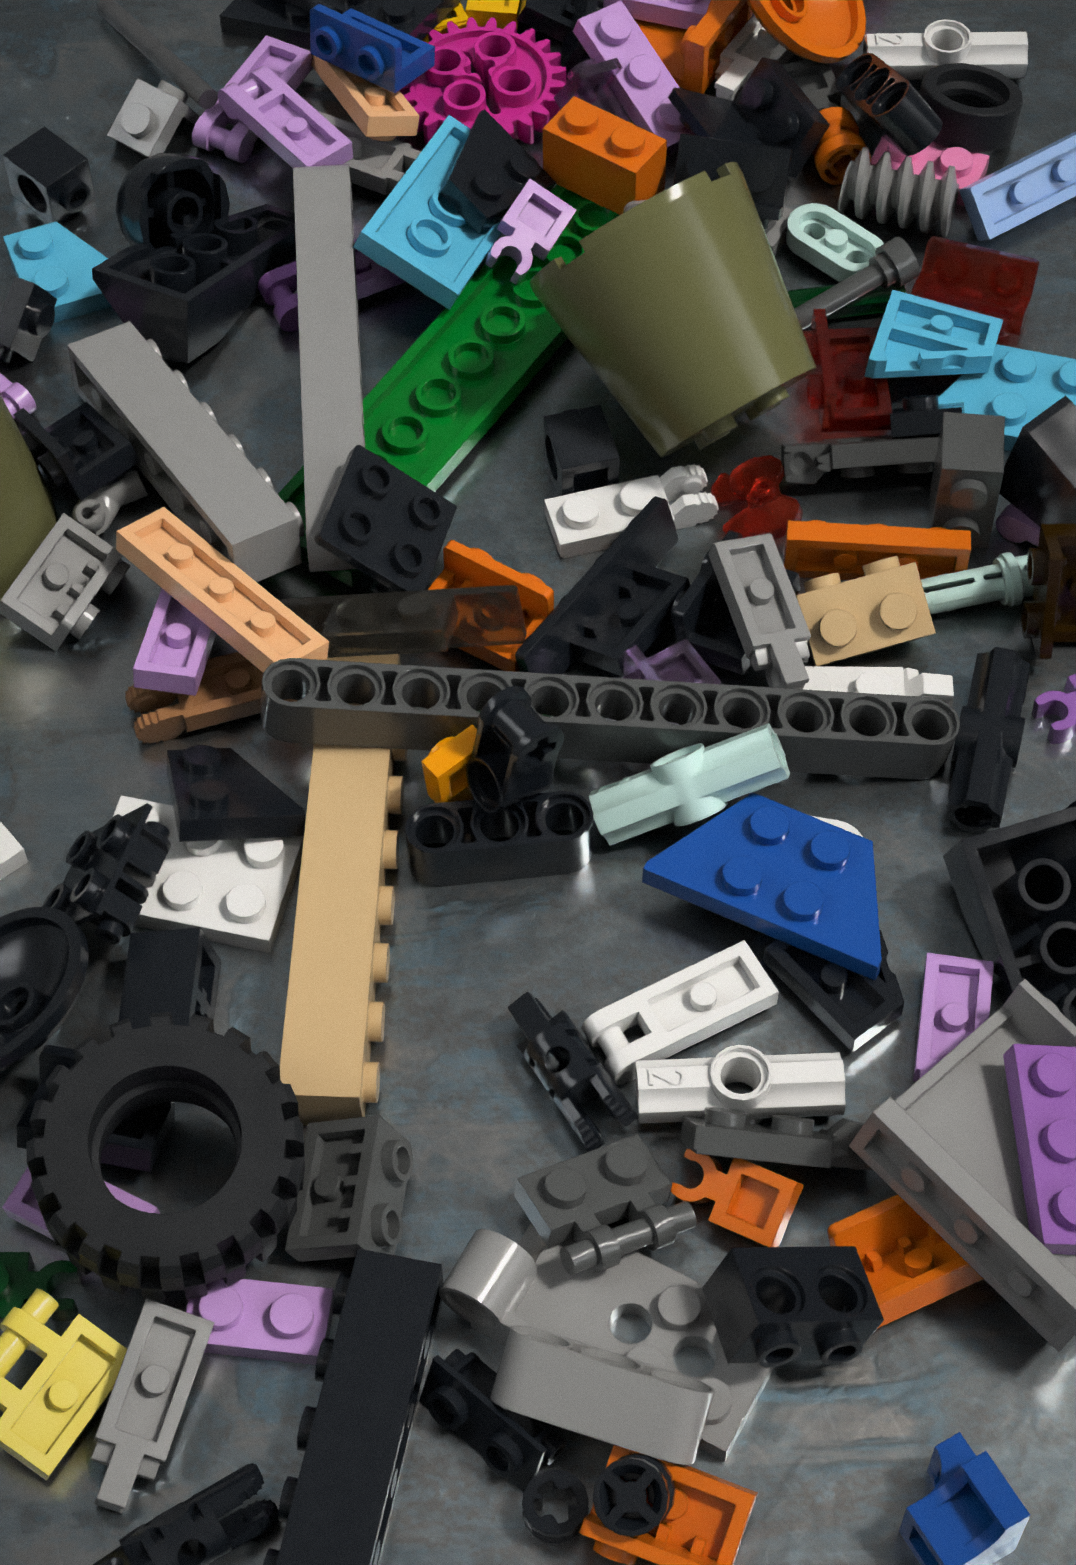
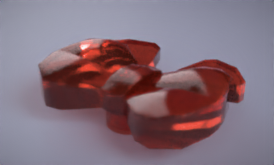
M772 455L754 457L732 470L730 476L724 472L717 478L711 487V494L715 496L718 507L736 504L745 500L749 506L724 524L723 532L725 535L729 530L741 533L742 538L770 533L773 539L777 540L786 536L788 520H802L803 510L795 498L781 494L778 487L785 475L780 459Z

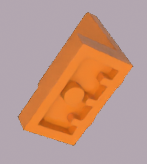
M711 0L704 17L696 26L691 25L687 30L637 19L635 21L678 86L688 91L703 94L715 79V71L719 66L720 54L750 20L753 12L746 0Z

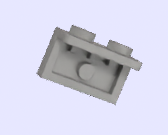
M63 513L0 600V614L57 651L69 633L80 640L100 611V609L91 604L95 595L100 589L111 595L131 565L121 559L123 555L116 550V544L114 547Z

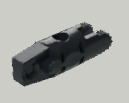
M529 992L524 993L508 1006V1010L526 1036V1039L518 1044L517 1048L538 1076L588 1152L605 1144L599 1128L583 1110V1108L596 1101L600 1096L605 1101V1107L609 1113L627 1127L639 1118L565 1011L562 1010L552 1017L542 1002L534 998Z
M247 1464L194 1494L188 1500L161 1513L148 1523L135 1528L119 1540L121 1546L93 1565H209L219 1557L226 1555L279 1524L278 1508L271 1499L268 1501L265 1499L262 1501L256 1500L253 1504H248L246 1508H241L218 1521L219 1517L242 1505L245 1500H250L253 1495H257V1492L262 1489L261 1485L264 1484V1478L257 1464Z

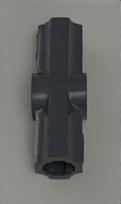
M995 647L989 652L977 653L967 706H962L960 714V727L951 761H956L954 774L951 777L946 802L947 811L945 818L955 822L960 830L981 834L985 830L1000 827L1010 772H1015L1022 741L1025 718L1020 716L1030 674L1028 673L1030 663L1021 659L1015 650Z

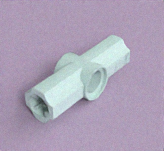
M770 723L705 748L703 743L676 750L653 762L650 765L651 769L624 777L622 780L612 784L601 786L599 789L591 791L588 797L601 836L607 840L609 846L672 822H674L675 826H684L705 819L728 805L727 801L748 793H754L769 785L788 779L790 771L780 740Z

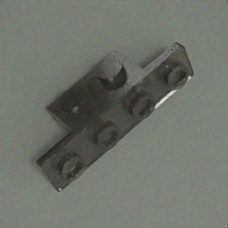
M514 585L286 598L279 600L329 641L327 658L448 651V648L522 644L527 634L518 588Z

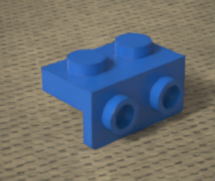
M317 4L310 9L311 54L390 92H398L435 65V46L350 8L341 14L321 4Z

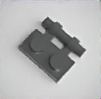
M638 1134L521 1176L516 1181L514 1196L547 1248L571 1238L574 1240V1244L563 1247L560 1250L562 1264L570 1275L591 1267L596 1272L609 1269L620 1264L622 1255L645 1246L654 1251L673 1244L676 1240V1234L694 1228L697 1222L695 1212L687 1201L667 1208L662 1205L669 1201L672 1183ZM626 1217L629 1220L628 1223L613 1229L607 1226Z

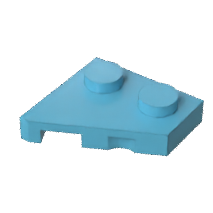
M58 222L3 236L6 252L16 277L37 284L57 298L54 307V323L112 307L92 279V268L108 258Z

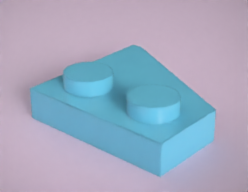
M892 290L864 376L874 379L988 373L1003 319Z

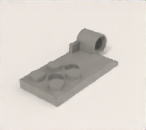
M532 1223L519 1244L491 1230L478 1229L475 1231L439 1290L440 1298L453 1312L470 1322L472 1329L504 1346L510 1326L522 1325L548 1331L679 1374L682 1373L676 1368L673 1361L675 1355L687 1347L704 1349L711 1355L714 1367L704 1376L691 1378L708 1384L714 1389L715 1393L699 1449L725 1462L775 1367H763L759 1363L728 1364L702 1290L703 1284L636 1250L622 1255L620 1264L609 1269L596 1272L591 1267L570 1275L562 1264L560 1250L563 1247L574 1244L575 1242L572 1238L547 1248ZM633 1314L643 1318L650 1326L651 1332L646 1339L639 1343L626 1344L613 1336L610 1326L618 1317Z

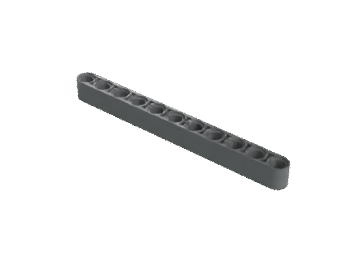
M301 658L280 659L272 663L264 671L261 686L260 718L262 727L268 735L284 742L431 751L442 739L450 736L455 737L472 724L478 729V716L480 712L477 711H480L496 693L516 685L523 687L530 695L531 707L545 723H555L563 732L564 743L558 752L557 758L652 764L659 758L681 748L703 743L705 748L770 723L780 740L790 772L903 779H929L939 774L945 766L960 727L956 711L946 702L931 697ZM285 699H293V700H297V701L289 702V701H284V700H285ZM347 703H357V704H362V705H357V706H355V705H350V704H347ZM412 707H422L426 709L420 710ZM542 714L550 715L553 717L542 716Z

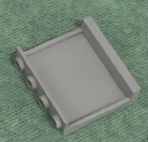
M1024 979L999 1010L896 1100L889 1097L875 1109L849 1147L1041 1336L1060 1352L1076 1336V1255L1052 1254L1029 1231L1003 1054L1013 1044L1076 1047V1026L1059 1011L1051 1000L1044 997Z

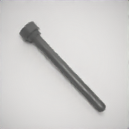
M895 237L879 246L875 250V256L869 259L868 267L794 309L802 330L880 285L885 289L890 286L900 288L920 275L917 259L909 245L900 237Z

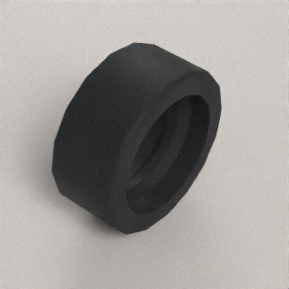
M966 63L943 64L930 69L922 79L919 94L943 122L940 133L934 139V142L949 148L961 147L973 153L992 152L1006 147L1014 137L1023 104L1022 92L1012 80L997 71Z

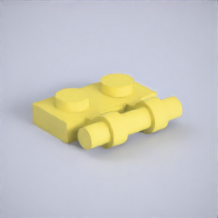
M37 1288L21 1309L13 1307L0 1323V1329L3 1331L0 1335V1410L4 1412L0 1417V1447L47 1481L111 1394L127 1348L80 1314L76 1316L64 1334L59 1336L45 1326L46 1322L59 1307V1304L51 1295ZM27 1349L33 1351L44 1360L20 1390L6 1380L5 1377Z

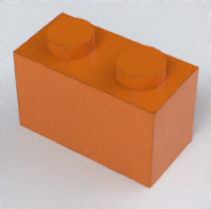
M575 96L542 128L543 169L557 185L619 215L623 214L627 203L647 200L665 190L666 139Z

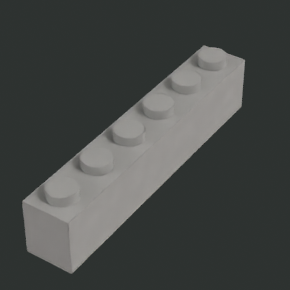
M128 321L67 345L75 391L84 402H88L131 443L141 460L136 466L183 523L256 582L302 563L299 537L304 535L305 529L301 515L292 502L285 503L274 491L273 484L266 471L261 467L256 469L245 457L244 450L237 437L233 434L227 436L217 424L210 406L206 402H198L190 392L182 373L179 370L172 371L163 361L157 344L152 339L145 340L134 325Z

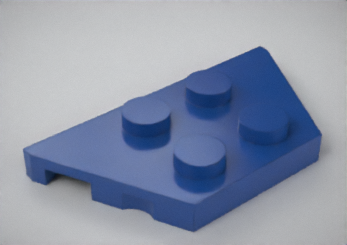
M751 793L648 860L643 868L642 883L870 979L876 980L879 974L882 957L873 841L756 793Z

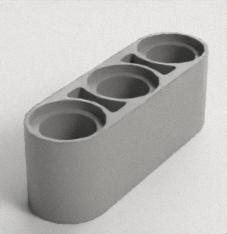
M513 1325L509 1329L490 1400L512 1412L656 1459L681 1465H691L696 1459L715 1391L708 1384L667 1369L548 1331L528 1326Z

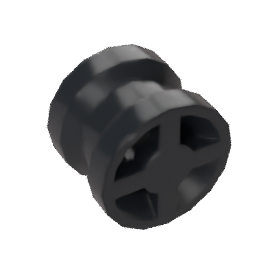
M634 1453L622 1456L600 1473L594 1484L593 1503L596 1514L605 1527L619 1535L634 1537L648 1533L668 1516L674 1505L676 1488L672 1474L664 1463L656 1458ZM646 1488L648 1491V1501L653 1505L652 1507L646 1502Z

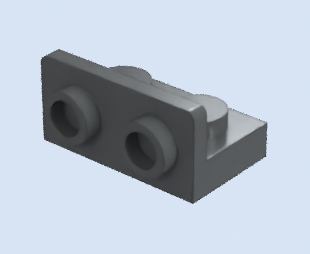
M380 1115L308 1123L304 1144L305 1172L303 1190L299 1191L297 1196V1212L289 1227L285 1251L299 1262L356 1257L358 1248L395 1255L396 1246L401 1241L403 1235L402 1209L406 1184L413 1172L411 1143Z

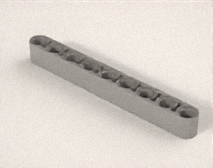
M349 164L293 167L305 516L310 572L353 570L357 568L319 546L314 540L349 452L357 445L365 448Z

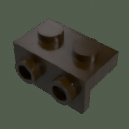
M1076 523L1041 524L1038 548H1029L1027 579L1029 585L1034 586L1032 601L1023 602L1021 628L1023 638H1032L1038 660H1051L1053 642H1076Z

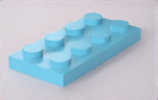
M448 115L363 228L353 246L371 258L375 263L388 269L449 310L487 257L494 243L502 235L497 230L500 222L478 233L441 195L470 131L469 127Z

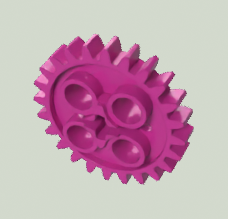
M470 17L468 18L466 28L459 29L455 23L449 21L447 22V33L441 34L434 29L428 33V44L435 46V65L399 90L420 116L417 133L424 131L425 144L430 141L448 115L471 128L479 112L485 109L514 140L520 139L524 143L532 145L534 143V130L543 133L542 128L561 110V106L566 105V67L561 66L560 52H551L549 39L535 42L534 29L531 28L522 34H518L515 21L507 24L504 29L497 28L496 19L493 17L487 21L485 27H478L475 19ZM471 63L475 69V73H471ZM486 99H489L490 110L486 104Z

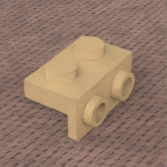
M894 556L862 566L865 575L863 577L841 582L839 573H832L803 583L806 593L798 594L796 598L811 634L808 646L814 666L828 665L932 636L936 633L916 562L900 566L898 556Z

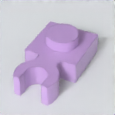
M529 179L501 220L497 230L506 236L494 243L487 255L486 265L492 268L501 256L513 258L517 264V269L510 281L518 284L524 279L532 265V254L543 261L545 260L572 219L576 209L532 179Z

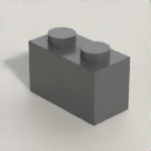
M943 412L930 487L929 528L943 527L949 530L971 531V548L988 549L1004 474L1005 416Z

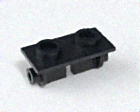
M455 1349L445 1360L437 1355L432 1360L419 1402L429 1410L433 1419L440 1426L453 1430L477 1451L494 1473L508 1478L524 1492L530 1480L537 1476L542 1461L548 1465L552 1464L565 1449L567 1441L559 1435L561 1427L510 1410L505 1411L499 1405L492 1402L490 1396L497 1373L480 1360V1357L474 1352L465 1355L461 1350Z

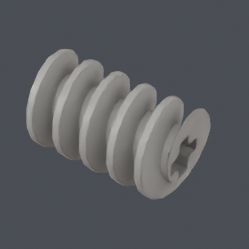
M863 147L854 161L851 160L847 166L838 200V212L844 214L852 201H854L856 217L865 219L873 206H875L878 223L886 224L895 210H897L899 227L904 229L910 226L916 215H919L920 230L926 234L930 233L936 222L940 220L942 236L946 238L951 227L959 191L955 166L949 165L942 178L935 179L933 161H927L920 174L917 175L913 172L912 157L906 156L898 170L892 169L890 152L885 151L875 166L870 164L869 148Z

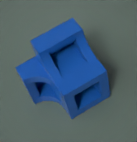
M960 1432L936 1445L927 1469L932 1481L933 1491L906 1508L899 1533L920 1565H992L1015 1551L1030 1514L987 1451L976 1456Z

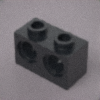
M855 1246L731 1248L702 1288L728 1364L759 1363L763 1367H776L790 1361L821 1360L826 1365L842 1364L854 1359L861 1353L863 1345L884 1321Z

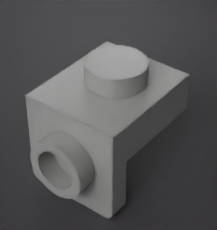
M137 78L107 136L132 151L149 158L158 153H164L181 120L195 126L200 116L186 105L189 96L182 90L163 80L160 81L156 88Z

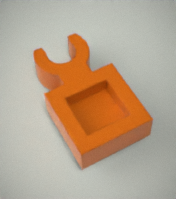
M686 1149L684 1157L701 1165L704 1172L703 1180L700 1185L691 1189L672 1182L671 1193L677 1198L692 1204H704L713 1200L715 1204L708 1221L767 1247H779L804 1185L739 1158H733L728 1173L725 1174L720 1162L714 1156L696 1154L691 1149Z

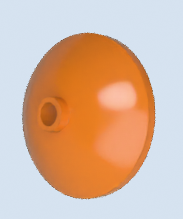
M746 0L763 28L780 45L795 55L819 63L840 62L858 49L865 35L866 14L863 0Z

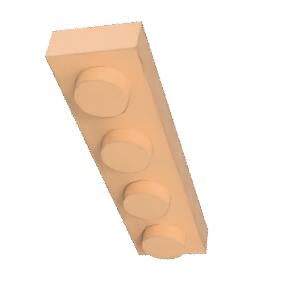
M165 507L116 531V550L263 673L272 663L280 659L327 660L329 641Z

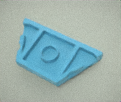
M996 344L988 373L962 374L938 397L939 404L964 402V410L968 414L1005 416L1004 450L1011 452L1022 427L1065 395L1076 406V359Z

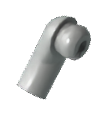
M137 469L126 472L115 484L101 487L83 500L79 499L73 508L72 519L97 536L106 532L120 507L148 495Z

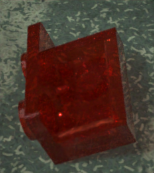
M933 236L927 243L922 270L912 288L911 295L1003 319L998 337H1005L1009 334L1020 335L1028 315L1040 263L1034 258Z
M825 308L813 309L811 330L803 331L816 365V370L813 371V374L807 375L806 394L808 409H818L821 433L891 430L890 413L892 406L887 378L873 379L864 376L879 327L828 329Z

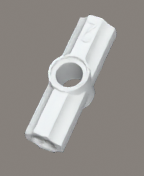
M944 19L929 24L924 33L866 34L863 39V54L873 53L907 80H919L920 83H922L923 77L930 69L943 64L954 63L983 66L997 71L1009 79H1022L1026 77L1028 66L1027 32H970L964 24L955 20Z
M735 1045L725 1048L713 1058L635 1061L638 1124L683 1122V1116L704 1118L705 1107L726 1108L745 1112V1123L758 1124L763 1118H772L773 1115L811 1117L844 1115L845 1073L840 1052L764 1055L761 1051L751 1046ZM733 1082H742L751 1086L754 1090L750 1093L738 1094L728 1090L725 1086Z

